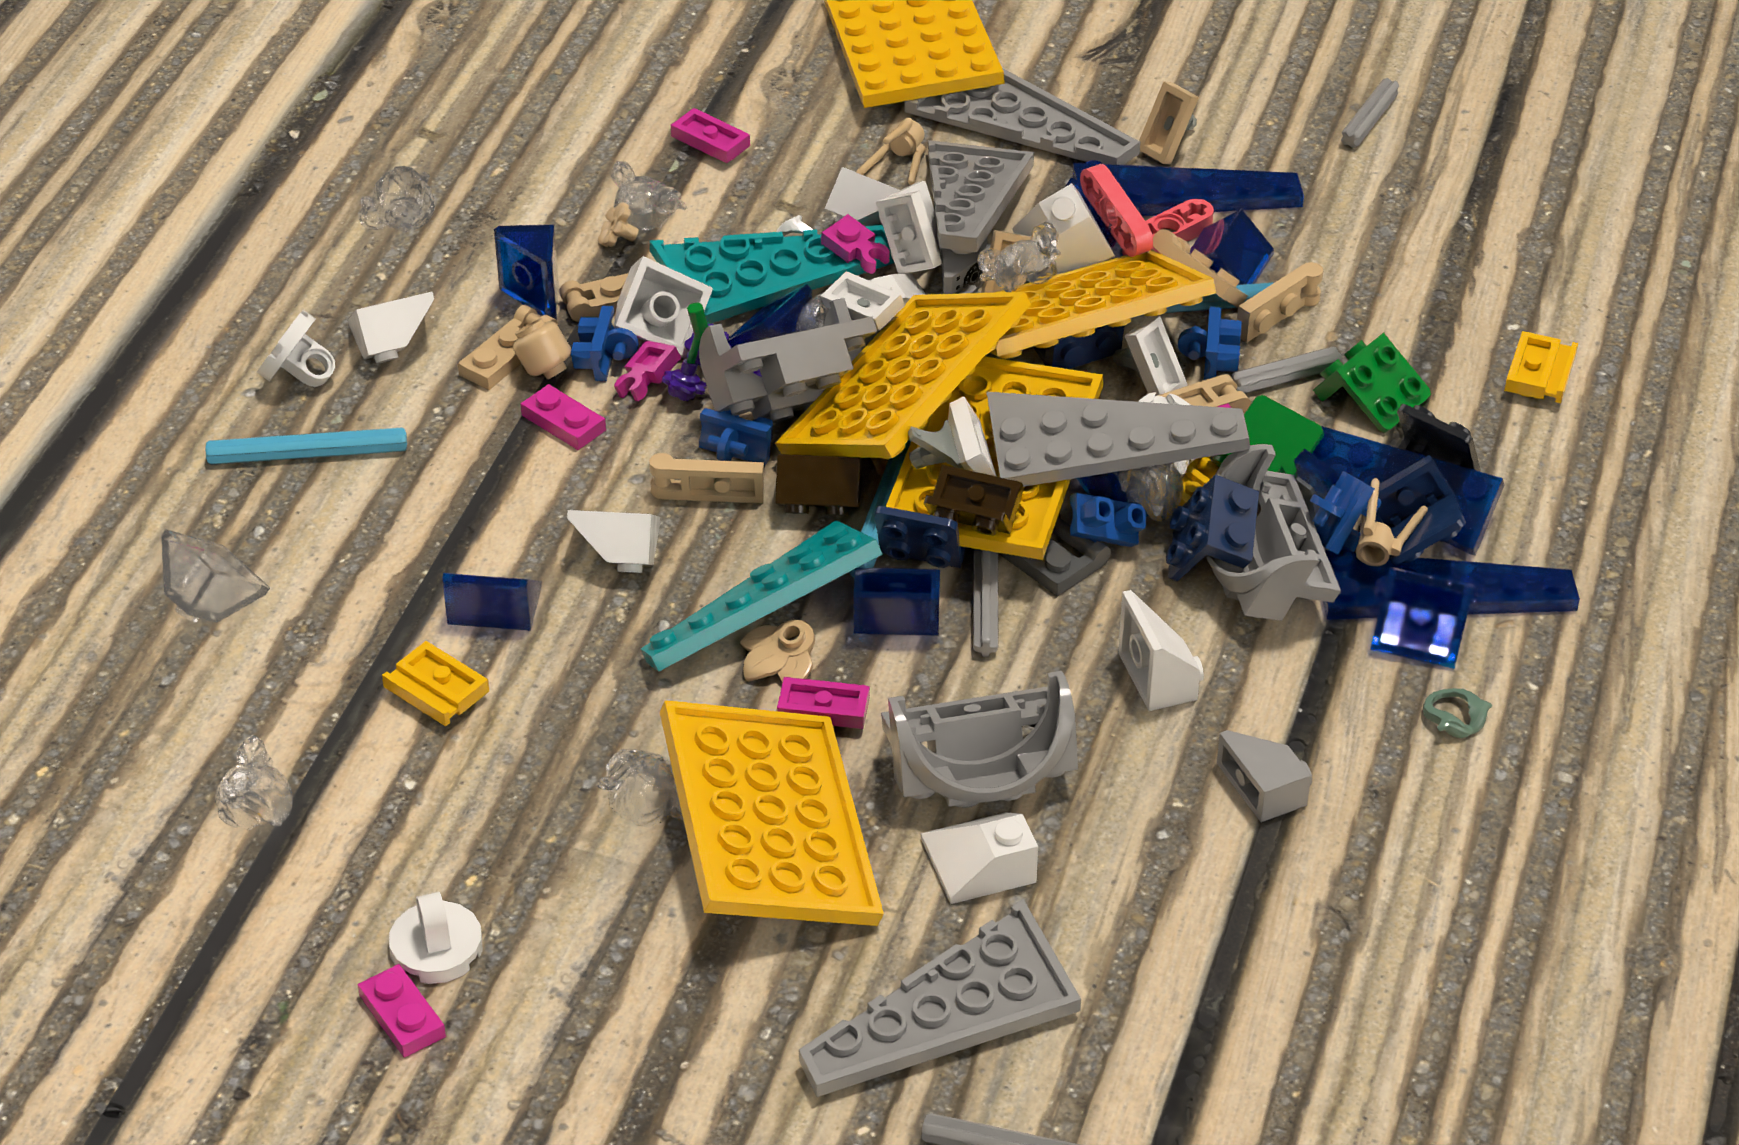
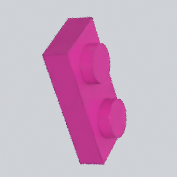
M696 108L691 109L671 124V137L725 163H729L750 147V134Z
M550 384L520 403L521 415L576 450L581 449L606 431L604 417Z
M784 677L777 711L831 717L833 726L864 729L870 699V686Z
M400 964L357 984L360 998L404 1058L446 1037L445 1025Z

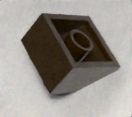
M778 454L775 503L777 505H785V513L809 514V506L826 507V515L850 516V508H860L863 461L860 457Z

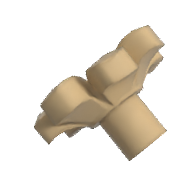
M621 202L616 208L611 207L607 211L605 216L609 221H605L602 225L601 233L598 237L600 245L612 247L619 237H623L631 242L636 239L639 229L627 221L631 214L628 204Z

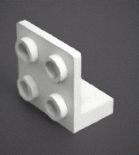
M925 181L912 184L876 202L879 218L883 225L898 274L932 269L942 264L935 210Z

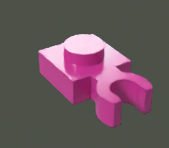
M849 214L822 232L821 244L847 263L857 258L862 269L867 273L873 274L875 272V259H879L884 264L889 263V249L883 244L875 243V233Z
M646 340L624 366L627 373L619 377L614 384L619 397L624 398L630 391L634 400L640 401L646 396L648 392L647 386L651 382L660 384L664 372L671 371L681 359L676 346Z

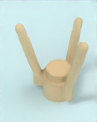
M909 117L901 121L897 128L883 139L885 144L859 167L856 173L864 175L886 153L892 150L899 156L913 155L908 184H914L921 156L926 151V147L921 144L925 135L921 125Z
M1377 478L1371 481V487L1375 488L1368 500L1366 517L1364 515L1361 517V535L1356 548L1357 559L1370 566L1385 564L1390 555L1399 556L1403 544L1428 511L1426 506H1421L1397 538H1394L1389 526L1381 522H1375L1380 484Z

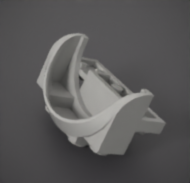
M840 298L830 302L831 308L826 315L823 327L739 344L733 348H730L721 323L708 326L701 336L699 357L714 410L719 412L731 410L733 416L752 412L754 419L758 417L770 418L773 423L792 418L795 411L803 410L805 412L826 388L840 384V377L853 370L851 361L861 352L860 347L865 345L864 339L877 332L873 316L851 320L845 298ZM760 369L762 377L754 374L753 372Z
M1250 445L1249 450L1233 452L1225 458L1216 475L1259 491V503L1262 510L1256 519L1252 562L1243 569L1209 555H1206L1216 578L1223 587L1226 598L1239 600L1245 616L1282 621L1296 597L1334 602L1341 589L1295 476L1267 471L1276 456L1272 445Z
M1062 671L1047 673V687L907 709L904 696L888 698L889 711L881 713L882 729L892 746L894 779L903 797L923 799L931 797L937 792L944 796L948 806L967 808L983 802L1016 800L1023 794L1036 793L1035 784L1044 777H1058L1064 774L1065 771L1078 770L1074 706L1064 673ZM1022 726L1034 727L1030 734L1023 739ZM927 741L928 748L922 745V742Z

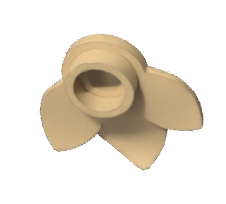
M789 620L780 626H759L749 631L740 641L741 646L749 651L744 660L743 667L744 678L748 682L778 673L783 683L784 677L806 679L811 673L813 663L810 653L815 644V634L812 627L805 621ZM798 636V637H797L796 639H794V640H788V639H790L791 637Z

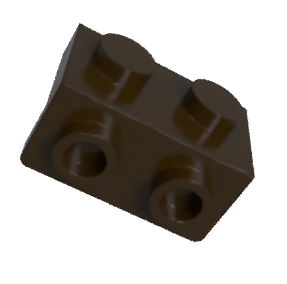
M942 465L933 495H926L923 504L930 515L971 525L979 533L991 536L996 535L997 531L1010 534L1024 486L1019 481Z

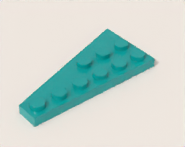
M883 225L865 226L875 233V243L885 245L890 251L889 263L884 264L879 259H875L876 269L895 263L891 256ZM817 229L803 230L802 236L783 237V232L723 235L720 241L699 242L698 237L684 238V243L667 245H664L663 240H650L649 251L657 263L713 288L704 310L707 324L833 284L846 271L856 276L866 273L857 258L847 263L821 244L822 234H818Z
M835 520L772 563L754 569L750 573L749 578L673 628L652 636L649 640L650 643L641 648L647 664L659 672L882 555L877 540Z

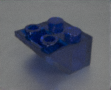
M855 568L854 634L939 636V569Z

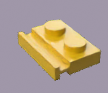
M1522 331L1506 379L1504 391L1538 399H1544L1546 395L1555 397V402L1561 403L1576 357L1578 343L1572 342L1571 346L1560 344L1561 339Z
M428 641L423 642L396 663V669L393 672L388 673L386 671L382 674L384 688L445 727L450 724V718L453 715L458 714L460 716L489 692L487 678Z

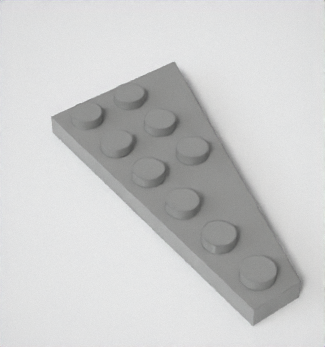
M1003 69L1005 84L905 101L906 113L1096 165L1104 164L1107 168L1115 170L1140 154V141Z
M928 140V158L939 248L951 249L952 252L957 254H970L979 250L1033 168L1034 152Z
M987 392L1000 477L1022 482L1024 487L1250 449L1243 409Z
M1024 899L1011 907L1010 914L998 922L991 920L980 927L979 935L964 945H953L901 981V987L887 997L879 995L867 1003L866 1011L851 1021H840L800 1048L799 1062L816 1097L1079 1012L1081 1011V998Z

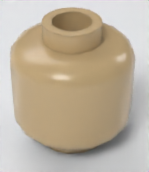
M539 318L515 333L518 339L513 344V350L530 376L544 374L546 379H550L567 368L564 361L570 356L571 347L555 322L548 321L544 323L543 319Z

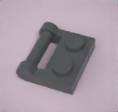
M1059 513L1052 533L1083 554L1082 557L1077 558L1051 538L1043 560L1003 553L999 554L1054 595L1059 596L1105 565L1110 557L1111 550L1100 541L1093 542L1090 539L1071 536V525L1062 520Z

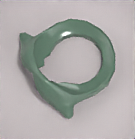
M1442 689L1433 692L1426 698L1423 704V714L1427 719L1438 725L1437 729L1439 731L1445 730L1453 737L1465 738L1476 734L1483 728L1488 710L1492 707V704L1465 689ZM1445 697L1464 699L1468 702V708L1470 709L1468 712L1471 718L1470 724L1466 725L1453 714L1435 708L1433 706L1434 702Z

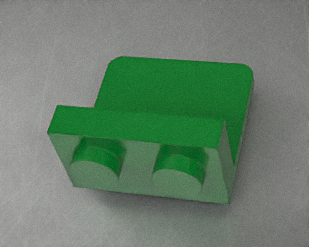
M1384 332L1369 345H1366L1363 340L1358 342L1344 354L1348 360L1344 365L1337 359L1320 373L1325 380L1313 389L1323 402L1343 386L1377 429L1383 433L1388 432L1400 422L1397 410L1401 404L1414 407L1415 405L1422 404L1431 395L1430 388Z
M1264 395L1257 396L1244 414L1250 445L1268 444L1274 448L1276 456L1267 471L1291 474L1296 478L1324 436V431L1319 424ZM1231 453L1215 455L1212 461L1220 467L1221 463Z

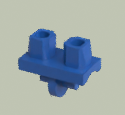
M602 306L599 317H580L578 324L580 342H573L571 349L574 369H593L595 381H607L613 358L615 360L627 359L632 357L638 350L639 340L632 331L625 328H614L612 325L613 306Z
M1210 307L1208 331L1198 326H1193L1180 333L1178 349L1183 355L1192 360L1205 356L1204 380L1216 377V371H1238L1242 321L1221 319V307Z
M704 408L700 413L702 429L699 448L717 452L718 461H731L735 457L749 462H764L765 466L770 460V444L773 436L772 420L758 417L751 421L740 418L739 415L733 416L731 410L719 412Z
M1344 471L1336 485L1331 486L1325 499L1316 494H1313L1310 499L1312 503L1320 507L1312 521L1321 543L1325 548L1336 554H1339L1340 550L1350 553L1355 551L1361 533L1353 529L1361 514L1366 517L1368 500L1375 488ZM1379 498L1377 503V510L1381 505V500Z
M1082 493L1070 495V504L1073 509V520L1070 527L1071 536L1090 539L1093 542L1101 541L1127 547L1139 544V531L1146 527V508L1144 505Z

